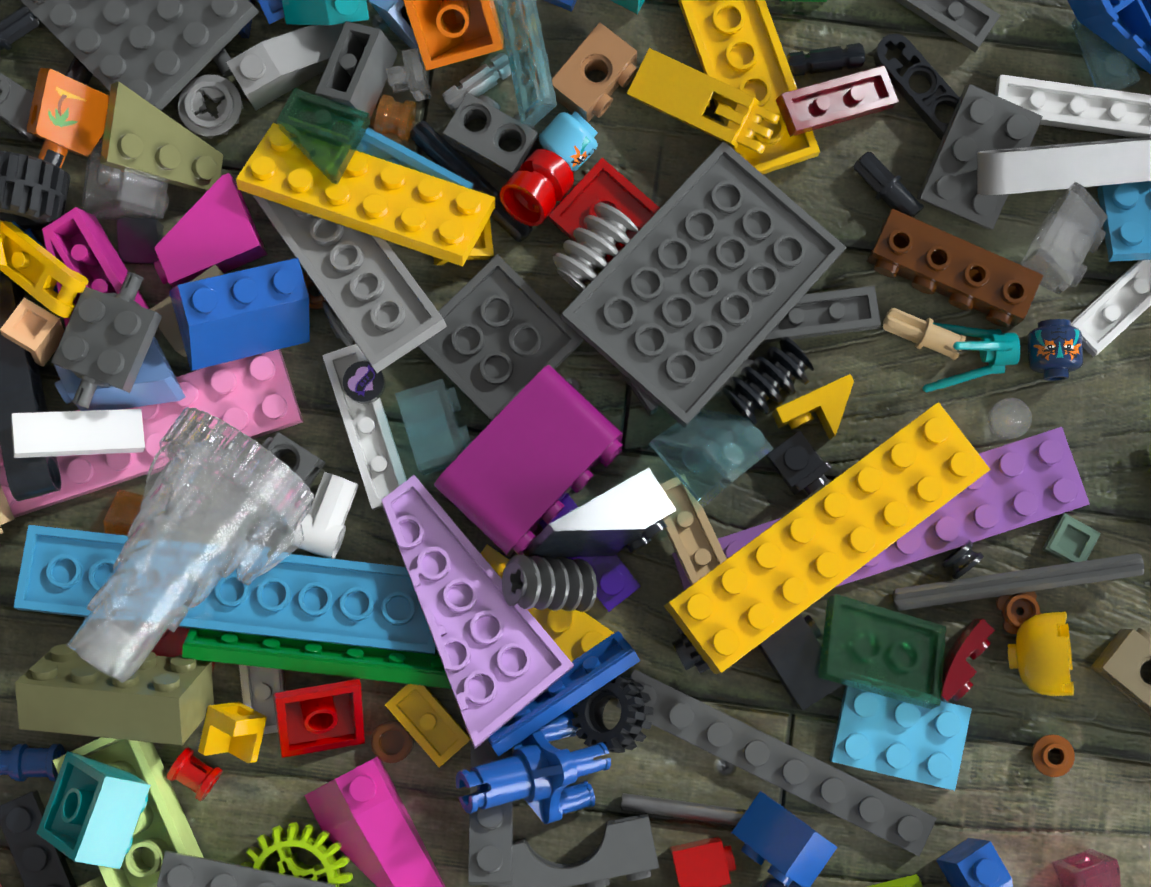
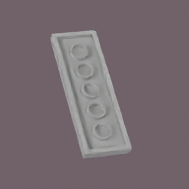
M255 195L253 196L293 255L299 258V262L376 373L447 327L443 317L386 240Z

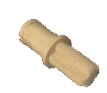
M891 308L887 312L882 326L885 331L916 343L915 347L918 349L924 346L948 356L952 360H956L959 356L957 350L953 348V344L955 342H965L966 337L962 334L959 335L933 324V319L927 318L925 321L896 308Z

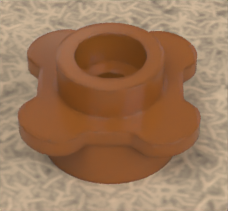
M1034 591L998 597L996 607L1002 611L1005 620L1003 628L1007 633L1017 634L1024 621L1035 615L1042 614L1040 613V607L1036 601L1037 595ZM1018 607L1023 609L1022 615L1016 613Z

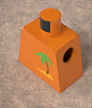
M40 68L27 123L28 133L45 140L38 158L61 168L68 150L88 157L104 134L109 96L55 70Z

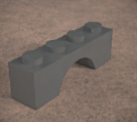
M648 813L607 821L604 836L598 847L588 857L574 863L561 864L551 862L536 853L526 838L513 840V885L488 886L570 887L585 883V887H606L610 885L609 878L626 875L627 881L651 877V870L659 868Z

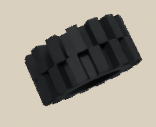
M617 676L580 701L579 705H574L571 712L578 713V717L571 720L573 726L581 728L576 732L578 738L585 739L584 744L588 747L602 742L606 745L609 752L624 753L625 749L633 750L637 747L635 741L643 742L647 736L641 730L642 728H651L652 722L645 721L646 715H653V707L645 706V703L651 701L648 693L642 692L644 687L640 683L634 682L635 680L627 677ZM616 697L621 704V716L613 729H607L603 721L604 708L611 698Z

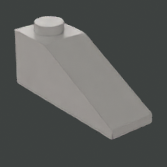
M310 25L262 41L227 61L228 67L255 111L325 71L342 32L343 25Z

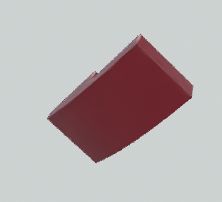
M983 618L973 619L948 652L935 685L934 696L938 700L948 702L952 698L954 701H958L972 688L973 683L970 679L977 671L966 659L970 657L974 660L990 646L991 642L987 638L995 631Z

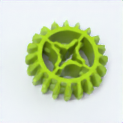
M292 822L288 825L287 836L280 825L272 828L273 840L266 834L260 835L257 841L261 849L251 846L246 851L247 856L255 863L243 862L240 864L265 870L268 860L277 850L280 861L277 862L279 873L293 874L294 876L301 875L302 877L313 874L307 878L312 880H318L327 875L328 883L336 884V887H342L340 883H347L353 879L352 873L340 872L339 869L350 862L349 857L343 856L336 859L334 853L340 850L342 844L337 841L328 848L324 843L329 838L330 833L324 830L315 839L313 838L315 827L310 823L305 826L302 835H300L297 822ZM290 847H300L312 852L318 857L321 864H304L300 861L297 853H292Z

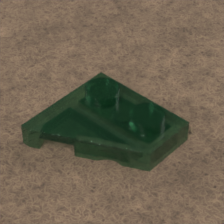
M294 88L277 122L279 129L332 183L338 185L370 124V118L367 112Z

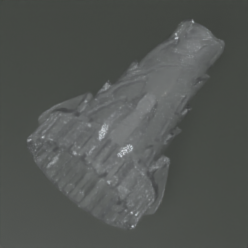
M186 407L160 440V450L155 455L149 468L140 511L130 527L127 535L128 540L125 542L120 555L113 565L112 573L88 604L87 609L91 613L66 645L87 663L121 683L129 679L140 668L168 629L173 633L190 609L203 602L222 577H228L237 569V579L249 586L255 578L274 568L298 549L304 541L302 521L312 509L311 503L314 500V495L310 488L284 462L262 447L258 442L225 421L197 408Z

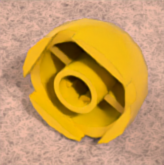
M1066 612L1044 613L1029 618L1018 629L1016 644H1008L1010 669H1018L1022 682L1030 690L1041 695H1074V681L1071 682L1070 670H1073L1069 626L1066 624Z

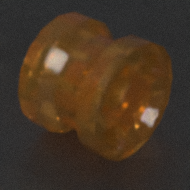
M384 94L378 104L374 130L382 135L388 132L396 134L398 139L408 141L410 131L415 122L416 102L406 100L402 103L395 101L393 96Z

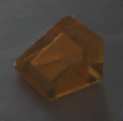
M119 489L103 520L105 533L148 538L158 499Z

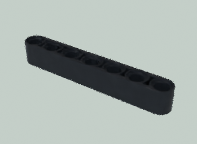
M0 271V329L25 297L24 289L2 271ZM0 332V446L9 489L14 499L20 502L60 491L62 483L57 456L14 458L11 427L12 413L48 412L39 365L35 363L31 352L5 338Z

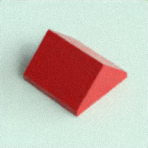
M360 679L272 693L282 758L365 744Z

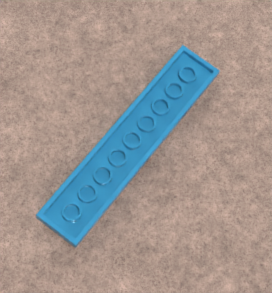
M28 525L14 608L17 610L435 655L436 646L406 567Z

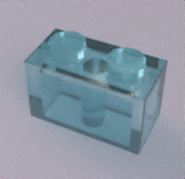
M439 379L395 393L418 471L424 476L446 469L472 442L467 426L460 428L458 426L454 412L461 411V406L455 387L447 389L443 379Z

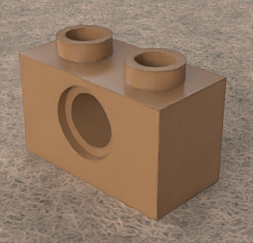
M599 22L549 82L550 96L570 112L574 113L576 111L587 122L594 115L600 118L611 105L613 98L610 96L620 85L625 88L638 71L636 67L637 51ZM592 70H600L607 77L601 82H592L586 78V75Z

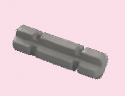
M504 52L492 58L489 66L484 64L459 81L460 86L456 87L453 85L443 93V100L452 112L455 113L467 93L478 98L497 85L499 78L504 80L514 73V65Z

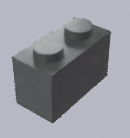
M346 21L315 93L330 110L335 109L354 120L369 123L398 52L381 29Z

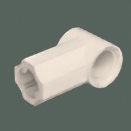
M324 472L310 511L305 512L297 527L293 541L294 547L324 558L334 559L344 539L346 531L344 523L359 485L342 477Z

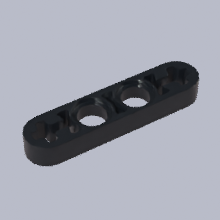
M889 34L883 37L874 54L876 66H885L895 89L938 138L942 140L949 123H943L937 119L935 108L940 104H947L955 110L960 97L906 37L900 34ZM887 47L891 51L897 48L901 50L900 62L896 58L891 60L885 58L888 51ZM909 62H912L914 65L909 67L901 77L898 73H900L903 65L906 68ZM918 74L925 76L930 82L929 91L925 93L914 92L909 86V78Z

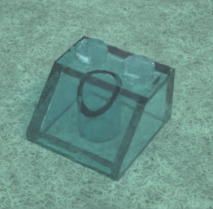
M701 409L685 428L677 422L649 443L702 507L706 506L746 474L774 449L765 439L762 432L747 417Z

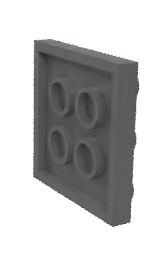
M497 254L438 311L447 327L417 347L492 421L544 367L550 365L556 369L583 342V339Z

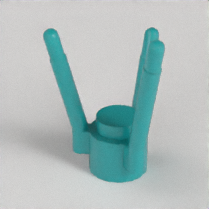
M933 322V324L959 335L982 338L981 341L955 342L953 348L956 350H979L981 361L983 363L988 362L989 365L923 386V391L931 392L989 374L1005 373L1006 365H1017L1019 362L1020 341L1016 333H1002L1001 329L986 330Z

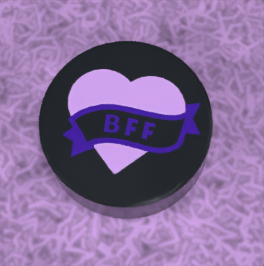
M359 361L349 366L345 371L343 387L352 400L361 404H368L376 401L385 390V377L382 371L376 373L368 361Z

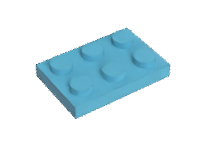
M847 679L830 761L955 791L972 708Z

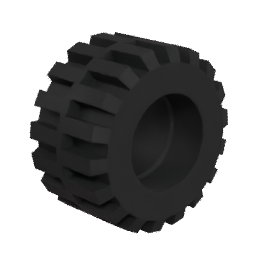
M0 151V220L14 221L24 229L31 227L33 230H42L65 214L71 179L70 175L58 166L45 160L19 153Z

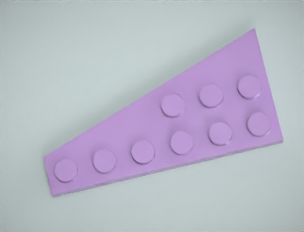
M413 475L382 499V506L473 747L476 749L568 673L574 664L527 609L521 608L518 603L515 606L507 604L503 596L502 579L417 477Z

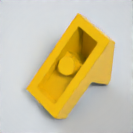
M851 374L777 407L772 415L778 428L789 424L791 429L794 430L814 420L811 413L816 412L827 437L831 440L837 433L854 383Z

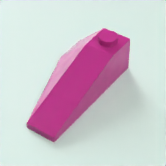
M378 757L304 795L321 830H327L330 833L328 839L333 843L339 841L342 844L340 850L377 887H445L383 762Z

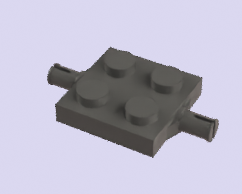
M127 271L119 294L102 293L88 287L81 293L51 362L72 371L78 378L82 379L71 401L72 403L89 409L97 386H112L128 393L131 392L162 319V315L141 307L134 301L144 280L143 277Z

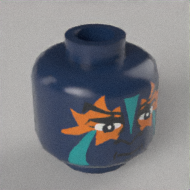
M1050 319L1038 322V328H1035L1028 334V360L1030 368L1035 372L1044 373V380L1047 381L1069 379V372L1075 371L1083 365L1081 331L1071 326V321L1066 319Z

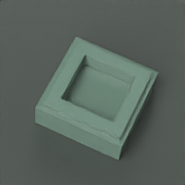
M1063 513L1060 514L1042 550L1065 563L1087 561L1101 533Z

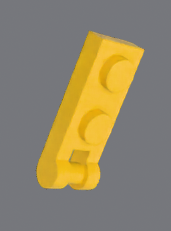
M0 220V235L7 266L1 268L0 271L58 316L70 318L76 307L73 301L78 293H83L89 282L88 279L82 274L71 270L12 222ZM57 281L62 284L58 294L53 290Z

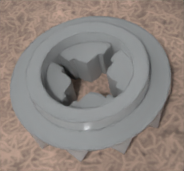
M203 75L192 80L183 89L178 102L179 115L184 125L195 135L206 136L210 139L221 134L227 135L228 131L235 124H239L241 109H243L241 96L235 85L228 79L218 75ZM205 94L214 103L221 101V104L217 106L219 118L215 119L208 112L202 114V111L206 109L203 97Z

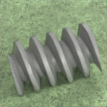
M600 202L594 206L597 217L587 215L584 218L587 230L580 227L574 230L573 235L577 242L567 240L563 243V248L567 255L561 253L553 255L557 273L580 293L586 288L584 282L586 280L592 282L597 276L594 271L596 267L604 269L608 265L605 259L606 255L615 257L619 253L615 244L619 242L626 245L630 241L625 232L627 230L639 232L635 224L625 214L605 203Z

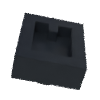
M798 431L766 455L794 495L803 489L810 495L829 481L824 474L832 466L828 461L823 462L801 431Z

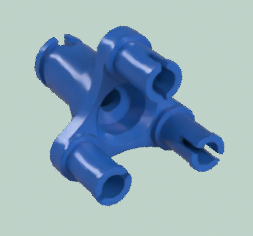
M567 710L516 744L512 757L471 768L470 772L465 769L458 771L456 774L457 789L477 786L475 793L459 797L460 803L465 812L471 814L476 812L478 808L485 810L524 798L544 824L559 821L564 814L594 807L595 794L588 781H583L580 784L569 787L566 786L575 783L577 777L610 769L611 758L593 760L594 757L609 754V750L602 742L572 752L568 749H557L549 743L551 741L576 736L578 727L573 726L571 720L575 716L571 710Z

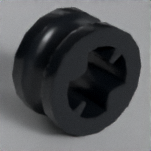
M970 540L957 548L941 563L944 568L950 567L953 570L952 577L955 580L971 570L984 557L981 552L976 553L972 550L973 543Z

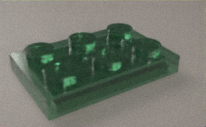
M834 594L827 598L819 678L928 709H934L940 706L946 626Z

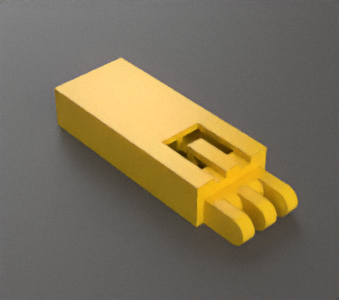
M651 48L648 49L627 92L633 99L716 139L725 141L735 148L741 144L760 154H763L766 146L759 141L752 140L755 133L767 139H770L773 134L772 130L760 125L762 119L777 125L781 118L779 115L758 106L760 102L754 96ZM711 98L735 109L732 110L719 103L715 113L720 117L728 119L727 125L704 114L706 108L711 105L709 103Z

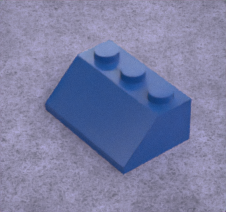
M299 258L179 284L169 291L191 371L310 342L309 295Z

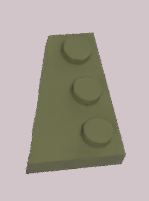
M117 81L111 84L100 164L205 194L221 176L223 154L121 82Z

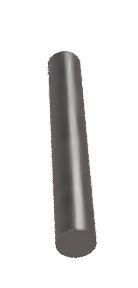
M623 793L621 810L737 825L747 811L745 809Z

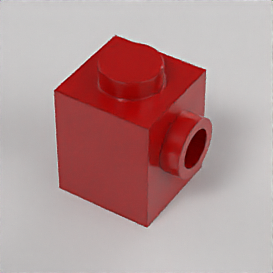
M719 836L670 847L679 887H722V885L731 884L729 872L736 871L735 860L731 845L723 846Z

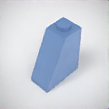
M154 336L130 393L112 386H97L89 409L77 404L76 406L80 411L118 410L176 402L184 399L186 396ZM54 364L60 380L55 382V386L62 399L68 404L73 400L82 379L78 378L72 371Z

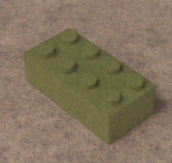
M61 644L51 648L49 652L15 682L19 729L183 745L206 717L208 706L214 705L212 661L182 658V655L175 657L156 656L155 653L150 651L132 654L116 652L113 648L88 650L77 649L72 644Z

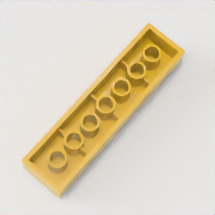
M938 402L665 604L664 607L714 674L722 673L991 469Z

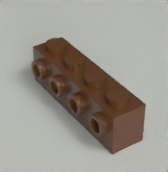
M892 209L886 217L866 261L875 265L874 270L884 276L896 278L898 275L912 281L911 286L916 290L931 295L937 292L948 297V302L954 307L965 311H971L973 308L986 314V319L989 322L1008 328L1010 325L1015 327L1025 319L1044 276L895 209Z

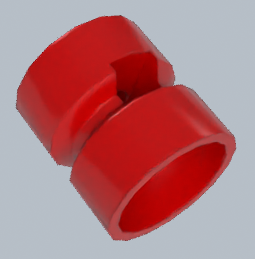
M537 149L531 153L520 166L519 171L514 173L501 188V202L506 211L519 222L529 226H538L552 212L556 202L561 201L572 188L574 183L573 172L565 160L556 153L546 149Z

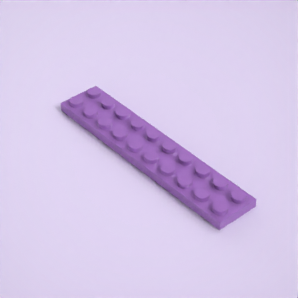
M1059 427L979 453L991 469L836 587L961 547L969 540L973 543L1089 505L1088 497L1063 428ZM781 518L718 538L726 558H729ZM675 552L672 553L683 589L686 590L691 584Z

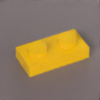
M407 684L385 704L439 768L471 740L467 732L426 686Z

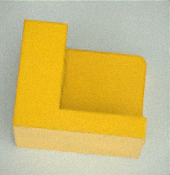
M241 702L209 705L198 752L205 756L229 752L246 763L257 762L267 716Z

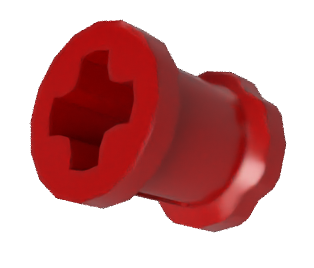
M187 747L173 763L166 778L171 782L174 780L179 781L196 793V799L203 801L220 778L223 770L219 767L211 768L193 755L194 750Z

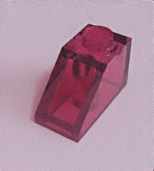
M1094 849L1052 862L1061 887H1121L1120 867L1117 859Z

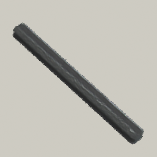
M1135 553L897 588L893 590V602L896 610L901 611L1141 576L1144 574V562L1141 554Z

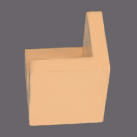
M25 297L0 329L2 336L31 352L35 363L42 367L45 366L58 348L65 332L60 318Z

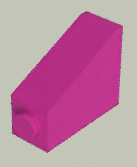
M230 173L222 175L154 247L159 258L158 261L154 262V266L162 283H169L174 288L179 284L192 281L214 265L223 273H226L268 255L241 190H238L237 182Z

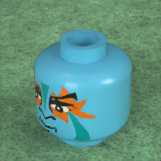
M576 111L572 115L561 112L540 134L539 142L544 149L562 157L572 171H576L597 149L598 143L594 137L598 132Z

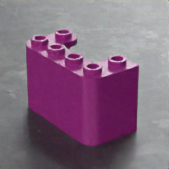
M547 365L445 469L434 483V486L509 558L515 553L524 555L522 551L536 538L533 533L537 529V525L542 520L549 524L563 510L565 505L561 500L571 489L576 493L580 492L594 476L589 471L592 467L595 468L600 463L607 467L622 451L621 447L623 446L620 443L623 433L554 368Z

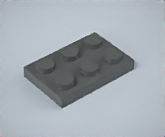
M971 84L965 85L916 199L983 228L993 230L1009 194H977V152L1030 147L1043 116Z

